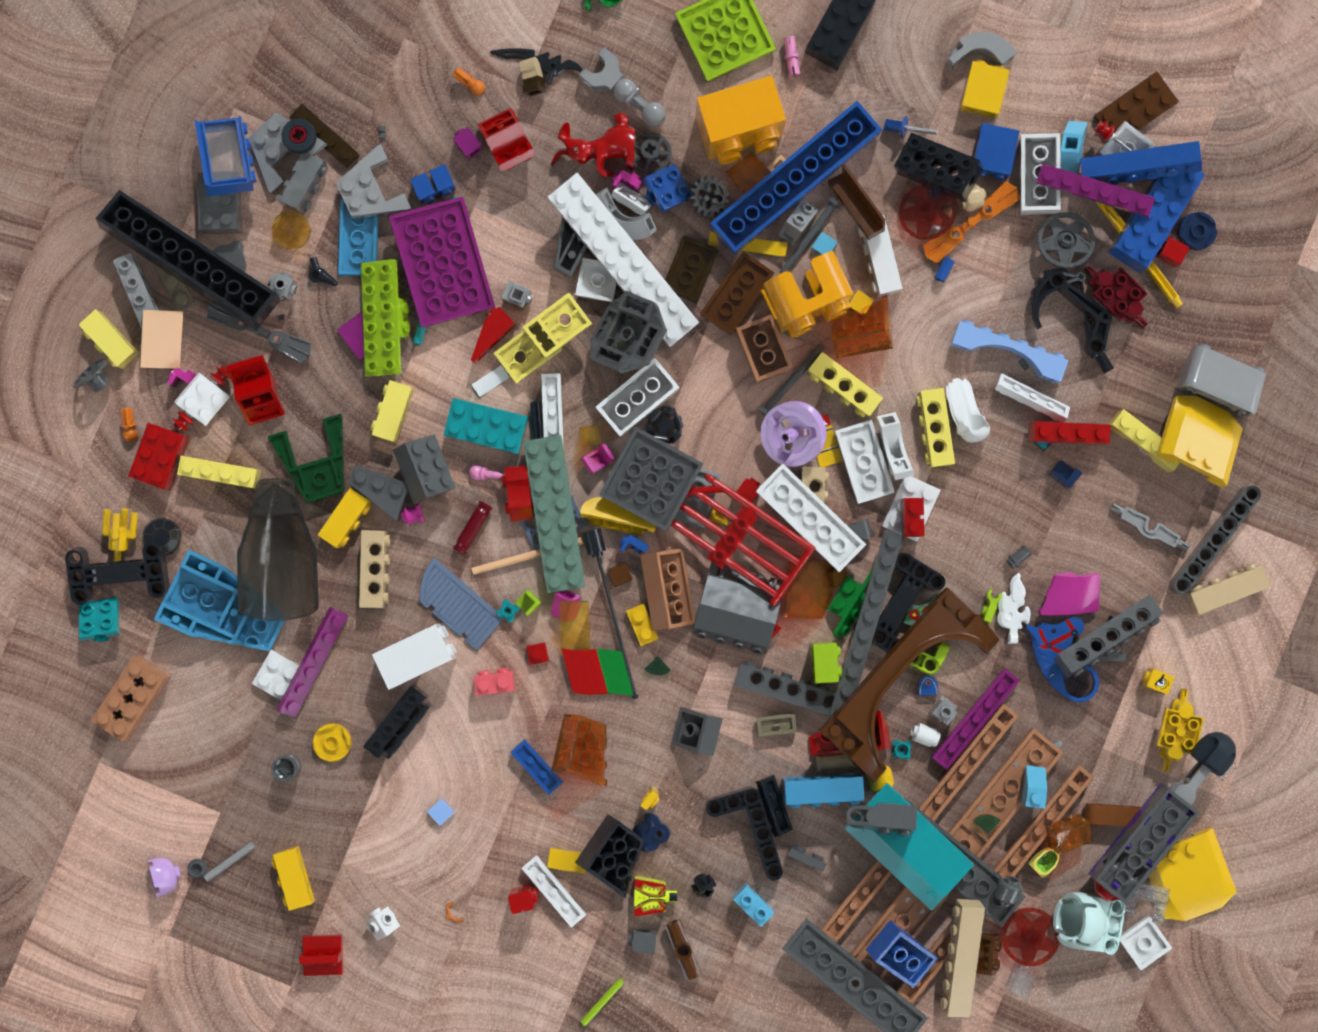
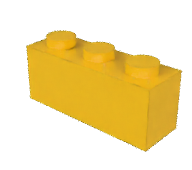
M350 487L318 533V536L335 548L344 547L350 539L348 536L351 531H356L361 523L359 520L362 515H367L370 511L372 501Z
M299 845L273 854L272 865L274 869H277L279 875L277 882L284 892L282 898L285 907L288 906V910L291 911L311 905L315 899Z

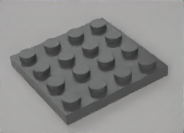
M635 427L599 495L655 526L668 531L704 463Z

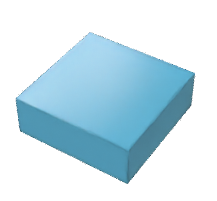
M821 232L811 249L822 255L832 251L838 242L824 232Z

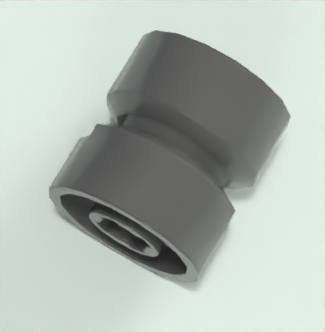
M293 754L283 755L272 763V775L278 781H289L300 773L301 761Z

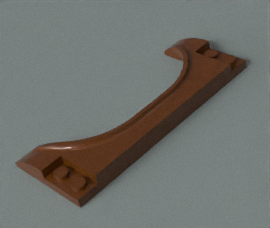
M945 587L819 729L873 783L887 769L881 759L875 739V718L878 706L887 690L914 659L930 646L947 640L971 642L977 645L985 654H988L999 641V638L978 614H974L949 588Z

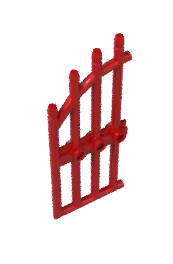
M707 473L704 478L709 483H712L713 486L694 487L692 485L685 499L694 495L730 520L731 524L726 531L684 502L679 509L721 537L720 540L713 547L675 519H673L670 526L710 553L707 559L716 566L723 569L727 565L770 595L772 599L769 603L776 606L816 547L720 480ZM725 493L741 504L742 508L735 515L706 494ZM758 517L806 549L801 557L798 559L752 526ZM747 533L792 563L794 567L787 575L741 543ZM736 549L781 579L783 583L776 591L730 559Z

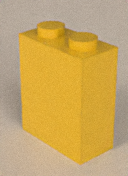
M982 60L973 61L969 67L959 110L996 119L1000 114L1010 70L1005 69L1002 65H987V62Z

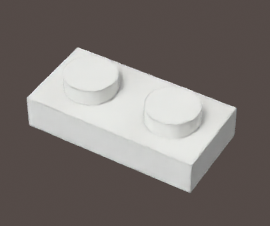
M620 183L611 194V197L616 199L617 202L627 206L639 215L645 214L651 207V204L645 197L623 183Z

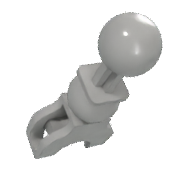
M601 48L598 54L600 60L605 64L604 69L599 73H592L587 69H583L579 73L581 80L595 92L608 91L612 95L614 94V97L618 101L626 103L628 108L633 104L642 112V119L646 125L650 127L660 126L666 118L664 107L657 102L648 103L640 96V89L636 87L635 83L629 79H624V75L620 72L617 57L606 48Z

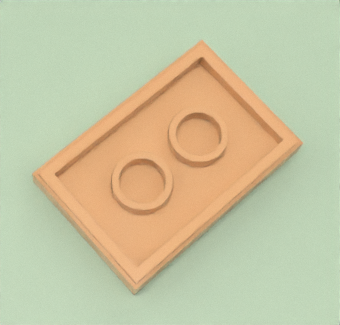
M143 310L140 367L180 368L183 312Z

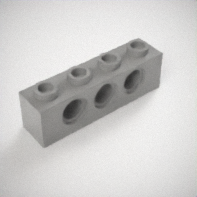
M129 253L113 260L142 328L143 310H159V307L138 258Z

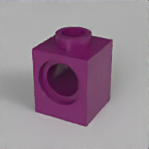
M468 127L465 129L461 128L454 134V143L468 161L483 150L481 143Z

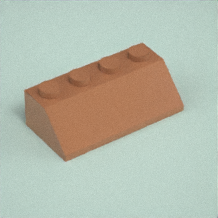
M683 548L640 555L653 631L694 624L695 616Z

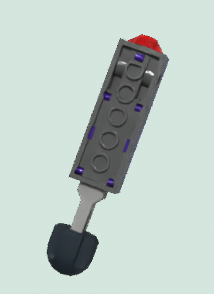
M1212 732L1202 737L1191 750V756L1198 762L1183 781L1174 782L1170 788L1160 783L1088 874L1094 879L1096 893L1105 901L1121 900L1127 904L1200 813L1191 806L1196 800V789L1210 772L1217 776H1223L1235 760L1236 746L1228 735L1222 732Z

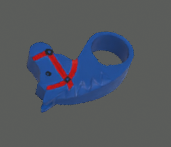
M1071 617L1056 625L1045 624V622H1042L1037 627L1025 625L1026 630L1031 635L1032 650L1036 662L1049 685L1058 694L1071 701L1084 702L1091 699L1099 688V678L1095 670L1089 665L1083 668L1091 675L1092 687L1085 696L1076 698L1066 691L1063 679L1064 673L1054 661V658L1060 652L1070 647L1073 637L1083 632L1084 623L1082 620Z

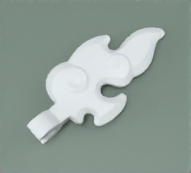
M1016 574L1011 579L1010 595L1007 596L1006 592H1002V598L998 602L999 613L997 621L1001 627L1009 629L1008 644H1018V629L1022 628L1021 622L1028 624L1031 616L1030 609L1027 606L1022 613L1017 611L1019 607L1024 605L1026 594L1020 574Z

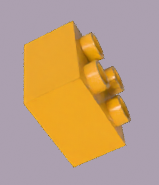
M773 75L697 97L695 118L708 160L718 158L720 165H726L741 159L740 151L754 147L756 154H762L778 147L776 140L782 137L786 117Z

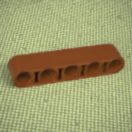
M1086 803L1085 823L1126 827L1141 807Z

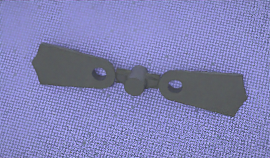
M213 302L208 305L207 319L239 331L247 329L259 337L268 339L272 347L299 364H302L310 356L311 342L281 331L271 332L262 326L255 331L244 323L238 325L237 318ZM275 336L280 337V340L277 343H275L273 340Z

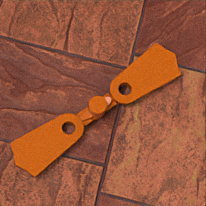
M1005 181L985 200V204L979 208V212L968 218L960 227L953 226L923 244L925 257L938 264L963 240L964 232L975 228L976 224L983 218L990 219L1020 201L1018 187ZM985 207H990V208H991V212H990V213H986V212L984 211V208H985ZM957 231L959 237L954 238L952 232Z

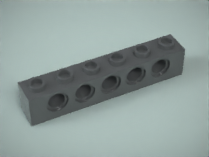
M1148 595L1060 652L1054 658V661L1067 679L1072 675L1077 677L1085 671L1083 668L1086 666L1093 667L1100 661L1098 658L1101 656L1108 657L1115 652L1114 648L1118 645L1123 647L1131 641L1130 637L1134 635L1138 637L1146 631L1144 628L1150 625L1152 628L1161 621L1159 618L1164 613L1153 598ZM1137 615H1140L1144 621L1138 620ZM1121 625L1127 626L1129 631L1123 630ZM1106 635L1112 636L1114 641H1109ZM1091 645L1097 646L1098 651H1094ZM1075 655H1080L1083 661H1078Z
M745 661L744 664H739L733 683L734 686L830 716L831 706H826L824 700L827 696L834 698L835 692L829 691L828 686L818 684V687L812 686L809 680L800 678L799 681L792 679L793 675L782 672L780 676L774 674V669L763 666L761 670L755 668V663ZM759 673L761 675L760 682L752 683L750 680L751 675ZM774 678L778 679V688L771 689L769 681ZM791 684H795L798 688L797 693L794 695H790L787 692V688ZM809 690H814L816 693V697L812 701L806 699V693Z

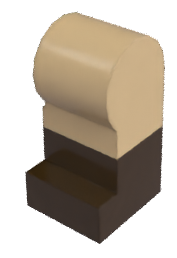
M532 57L520 61L519 65L524 84L522 86L523 93L531 97L545 93L546 88L538 59Z

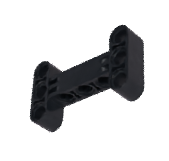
M152 540L143 547V559L89 564V557L85 548H73L65 556L71 600L77 605L86 603L93 596V585L146 581L148 593L154 598L161 597L170 587L164 544L159 540ZM150 546L157 548V554H153L150 551ZM73 553H77L80 556V561L74 559ZM152 565H157L160 568V573L155 572ZM76 572H80L82 574V580L77 578ZM156 583L162 586V591H158L155 588ZM79 590L85 593V598L79 596Z
M906 553L898 554L895 568L905 575L879 616L874 633L875 636L877 632H882L884 639L882 642L877 643L873 636L872 644L887 653L890 651L891 645L894 642H898L899 639L893 636L921 588L925 586L930 590L936 591L943 589L946 583L943 575ZM901 556L907 559L905 567H901L898 564ZM918 566L924 570L921 577L915 575V569ZM935 576L940 580V584L936 588L931 584V580ZM857 620L854 622L853 629H855Z

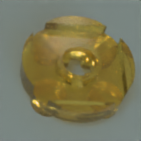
M296 211L283 212L272 223L273 239L285 249L297 250L308 242L311 227L308 220L301 213ZM293 226H295L296 232L294 234L287 235V227L292 228Z

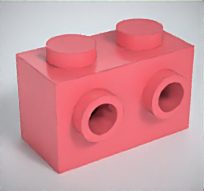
M508 668L497 669V673L490 674L489 670L478 671V675L473 676L476 696L516 690L514 670L509 671Z

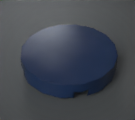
M1204 212L1188 214L1181 220L1178 227L1180 242L1190 247L1189 249L1202 250L1209 247L1217 236L1215 220Z

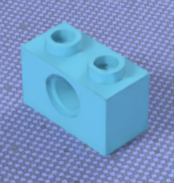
M746 882L732 896L733 900L760 927L774 914L773 908Z

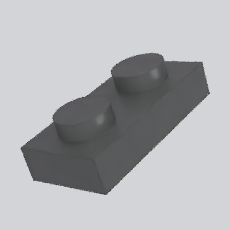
M795 845V847L789 846L788 856L824 871L827 865L823 861L824 857L813 853V855L805 853L806 849Z

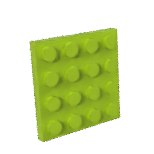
M702 0L675 13V17L707 83L776 51V47L753 0Z

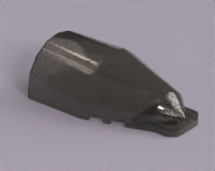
M289 478L261 479L256 484V497L237 550L238 611L251 619L265 621H282L306 617L316 612L319 607L317 549L295 497L293 481Z

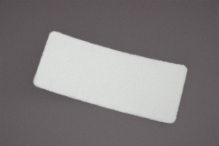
M500 365L473 383L472 386L479 397L507 380L509 375L503 366Z

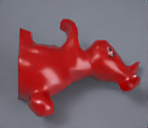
M619 112L613 118V121L616 123L615 127L608 129L599 139L588 142L583 139L571 138L570 125L568 122H565L559 129L557 138L564 143L566 148L559 149L555 153L550 165L553 166L562 155H567L576 163L585 165L591 159H596L599 174L602 177H612L614 172L605 168V159L623 158L625 167L634 170L635 129L629 126L628 116L625 113Z

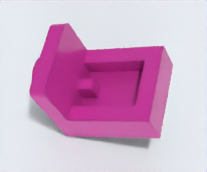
M622 169L620 173L617 172L612 178V189H615L623 182L638 192L642 186V181H640L641 178L633 172L629 174Z
M177 367L176 370L169 374L167 384L176 387L180 379L189 384L197 374L190 370L185 372Z
M602 444L580 460L589 474L592 475L609 465L614 460L611 449Z

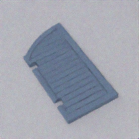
M436 558L432 559L422 579L419 602L427 609L430 605L434 606L435 609L432 613L459 637L464 632L468 636L464 641L477 651L504 617H499L497 611Z

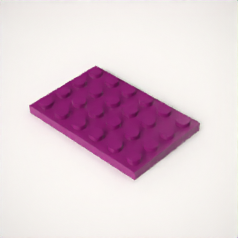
M463 196L389 216L421 328L495 308Z

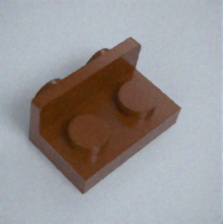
M981 934L976 973L992 976L999 971L1000 960L998 959V954L1002 948V940H1000L999 934Z

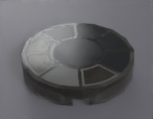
M154 519L144 528V546L152 540H159L164 544L166 556L174 553L181 544L182 532L180 527L170 519ZM150 546V551L153 554H157V548Z

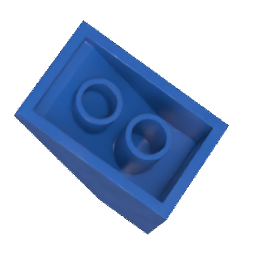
M891 920L866 948V951L875 962L912 988L918 984L938 960L937 956Z

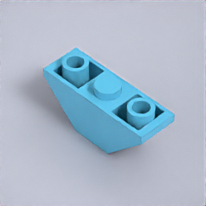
M1068 121L1061 144L1060 169L1079 174L1080 159L1083 154L1088 122Z

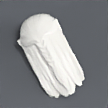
M959 378L953 379L946 386V398L949 402L952 418L957 426V434H960L966 442H980L989 435L990 426L977 408L969 381L966 379L962 381Z

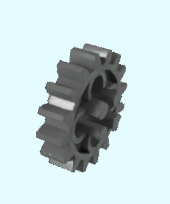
M709 175L704 176V179L702 177L698 178V182L692 183L694 188L688 191L692 194L691 197H688V200H693L690 207L695 206V213L701 211L702 217L706 216L707 213L709 218L713 217L714 214L716 216L720 215V210H726L724 204L729 203L726 197L730 193H725L728 186L721 185L723 183L722 179L716 181L717 176H713L711 179ZM710 184H712L714 187L713 191H711V187H709ZM700 190L701 194H703V195H705V196H703V197L699 196V195H698V191ZM709 196H718L720 198V202H717L718 200L716 198L709 200ZM706 201H707V203H706L707 206H709L708 209L705 208V206H704V204H705Z

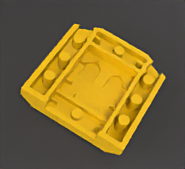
M1176 396L1173 398L1157 456L1171 463L1178 461L1208 476L1207 481L1224 488L1228 484L1243 428L1228 411L1198 396Z
M1211 827L1177 841L1148 876L1156 902L1164 919L1187 921L1222 908L1237 892L1216 835Z

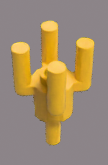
M121 508L120 514H112L111 528V510L103 509L102 535L109 537L108 549L114 550L113 562L121 561L122 551L128 549L129 539H135L137 536L138 513H130L129 530H127L129 513L127 508Z

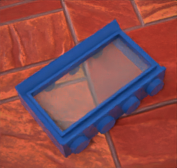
M241 116L238 118L203 122L194 120L207 196L254 191L253 183H257L255 171L250 169V167L254 166L253 158L247 152L251 150L250 141L245 139V135L248 134L247 124L242 123Z

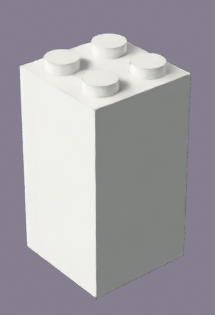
M435 624L372 654L388 690L456 658L457 650L453 643H449L447 639L449 634L445 626Z

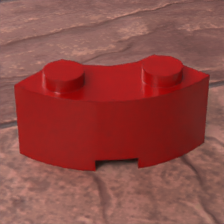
M527 465L505 468V476H502V486L506 487L508 503H505L506 514L510 515L511 522L534 519Z

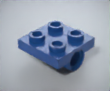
M675 164L655 172L642 180L648 189L646 191L648 202L651 205L657 204L661 213L688 201V197L692 196L688 192L689 187Z

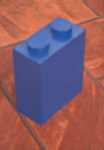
M986 123L980 125L973 155L974 158L981 161L983 167L979 175L980 177L989 175L994 176L995 180L1004 181L1011 176L1020 130Z

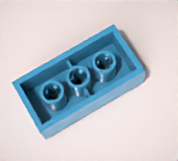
M859 773L782 778L783 799L790 808H801V804H808L809 807H819L821 803H828L829 806H838L840 802L856 805L860 804V801H864L863 777Z

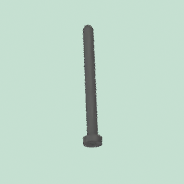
M833 197L828 199V206L780 270V274L790 271L833 210L840 207V202Z
M818 344L764 407L761 406L758 409L761 414L766 416L822 353L825 348L823 344Z

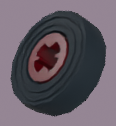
M293 119L287 122L281 133L282 142L285 147L296 154L310 151L317 139L314 127L304 119ZM299 132H300L301 135H302V136H301V140H298L297 138H295V137H297V133H299Z

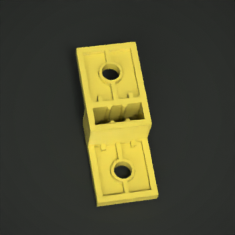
M567 293L524 325V331L495 351L494 355L515 383L518 384L560 353L562 346L591 326L592 322L570 293ZM568 315L571 321L569 324L563 325L560 323V317ZM523 352L526 358L523 362L519 363L515 360V355Z

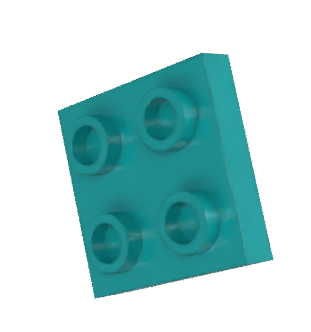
M117 597L90 601L79 605V639L81 641L92 639L95 642H106L110 640V636L120 634L119 599Z

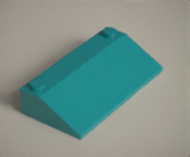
M886 783L866 806L875 807L877 803L911 804L891 785ZM918 811L916 831L909 836H898V832L882 835L878 834V830L853 828L849 825L845 827L860 844L931 911L974 866L971 860ZM857 814L853 820L860 821V815Z

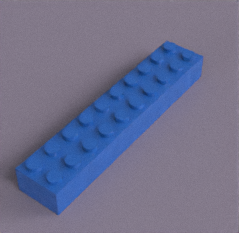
M857 100L710 223V228L735 256L841 168L843 164L847 163L877 138L882 129Z

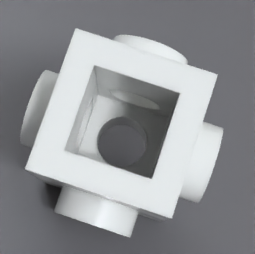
M388 906L382 910L378 907L369 913L371 917L365 921L368 930L377 941L400 927L394 913Z

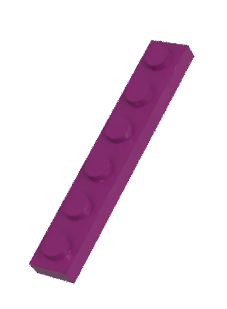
M1042 164L1036 184L1144 217H1149L1155 197L1046 164Z
M329 607L276 710L288 716L296 717L348 617L346 613Z
M1003 668L931 757L948 770L1020 680L1006 668Z

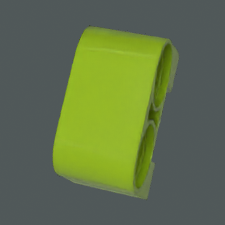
M940 642L933 656L922 652L909 666L924 674L936 673L943 663L950 645ZM927 660H930L933 663V669L931 671H928L925 668V663Z

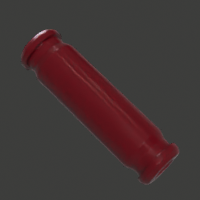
M479 501V505L474 509L457 538L455 546L453 545L455 551L466 555V551L471 547L488 518L490 510L492 511L491 506Z

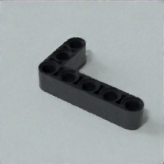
M750 786L708 799L706 811L712 817H718L746 808L766 876L773 881L780 879L783 869L758 789ZM750 791L757 794L756 799L753 801L746 799V795ZM730 797L738 799L736 806L728 805L727 802ZM713 802L720 805L719 810L716 812L709 810V805ZM760 810L762 817L760 819H753L752 812ZM760 829H766L768 831L766 837L760 838L757 836V832ZM770 847L773 849V854L765 856L763 855V850ZM772 866L779 868L778 873L775 875L768 873L769 868Z

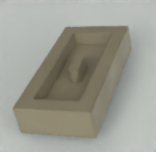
M795 713L756 717L759 737L797 732Z

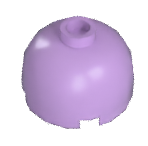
M158 857L149 859L148 865L153 864V866H150V874L154 890H159L156 893V898L171 893L177 886V878L181 877L179 867H174L172 861L168 858Z

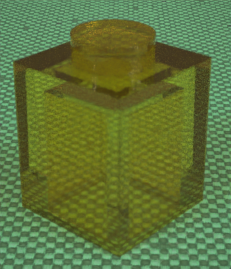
M599 425L579 427L583 448L602 445Z

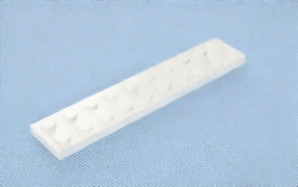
M578 173L547 197L624 292L628 291L651 300L658 305L667 329L663 340L669 347L699 323Z

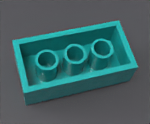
M452 398L443 435L520 455L529 418L528 416Z

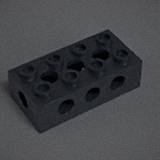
M912 132L894 164L898 175L963 202H966L983 169L980 160Z

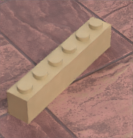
M956 899V906L953 907L954 920L953 925L950 926L951 943L948 944L949 958L945 963L946 979L943 980L944 995L940 1000L941 1009L947 1017H970L985 912V907L979 900Z

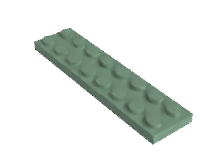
M562 435L523 441L547 593L586 587Z

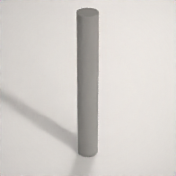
M248 843L204 875L205 880L209 882L255 849L254 843Z

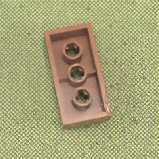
M133 655L91 722L122 742L130 740L172 675L143 656ZM141 678L144 679V680L142 681V682H144V685H141V684H140V679H141ZM129 695H133L134 701L129 700ZM119 711H122V718L119 717Z

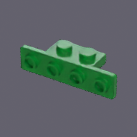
M872 570L863 584L847 576L827 608L842 618L833 632V635L840 640H843L849 634L852 623L859 616Z

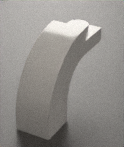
M977 32L969 34L958 41L957 48L949 53L946 64L951 69L971 54H983L989 57L995 65L1004 66L1015 57L1017 51L1008 41L996 34Z
M608 188L602 189L595 194L632 240L646 238L657 230L650 213L638 217H629L622 214L617 209Z

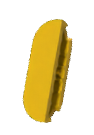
M603 497L591 498L581 507L580 516L590 520L589 524L635 535H644V532L648 531L653 533L656 529L654 524Z

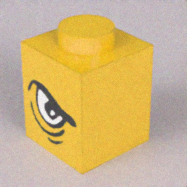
M1148 668L1144 671L1141 681H1143L1142 686L1168 695L1175 677L1154 668Z

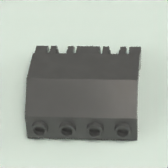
M711 562L692 634L701 639H713L719 644L728 643L738 649L746 648L756 654H766L775 628L782 598L776 606L769 603L772 599L770 595L756 585L754 586L753 583L740 574L737 581H735L736 571L732 570L731 579L723 578L726 565L723 569L720 568L719 576H716L719 567ZM759 574L758 578L763 581V575ZM770 578L768 585L772 588L775 578ZM777 579L774 588L776 591L781 586L783 581Z

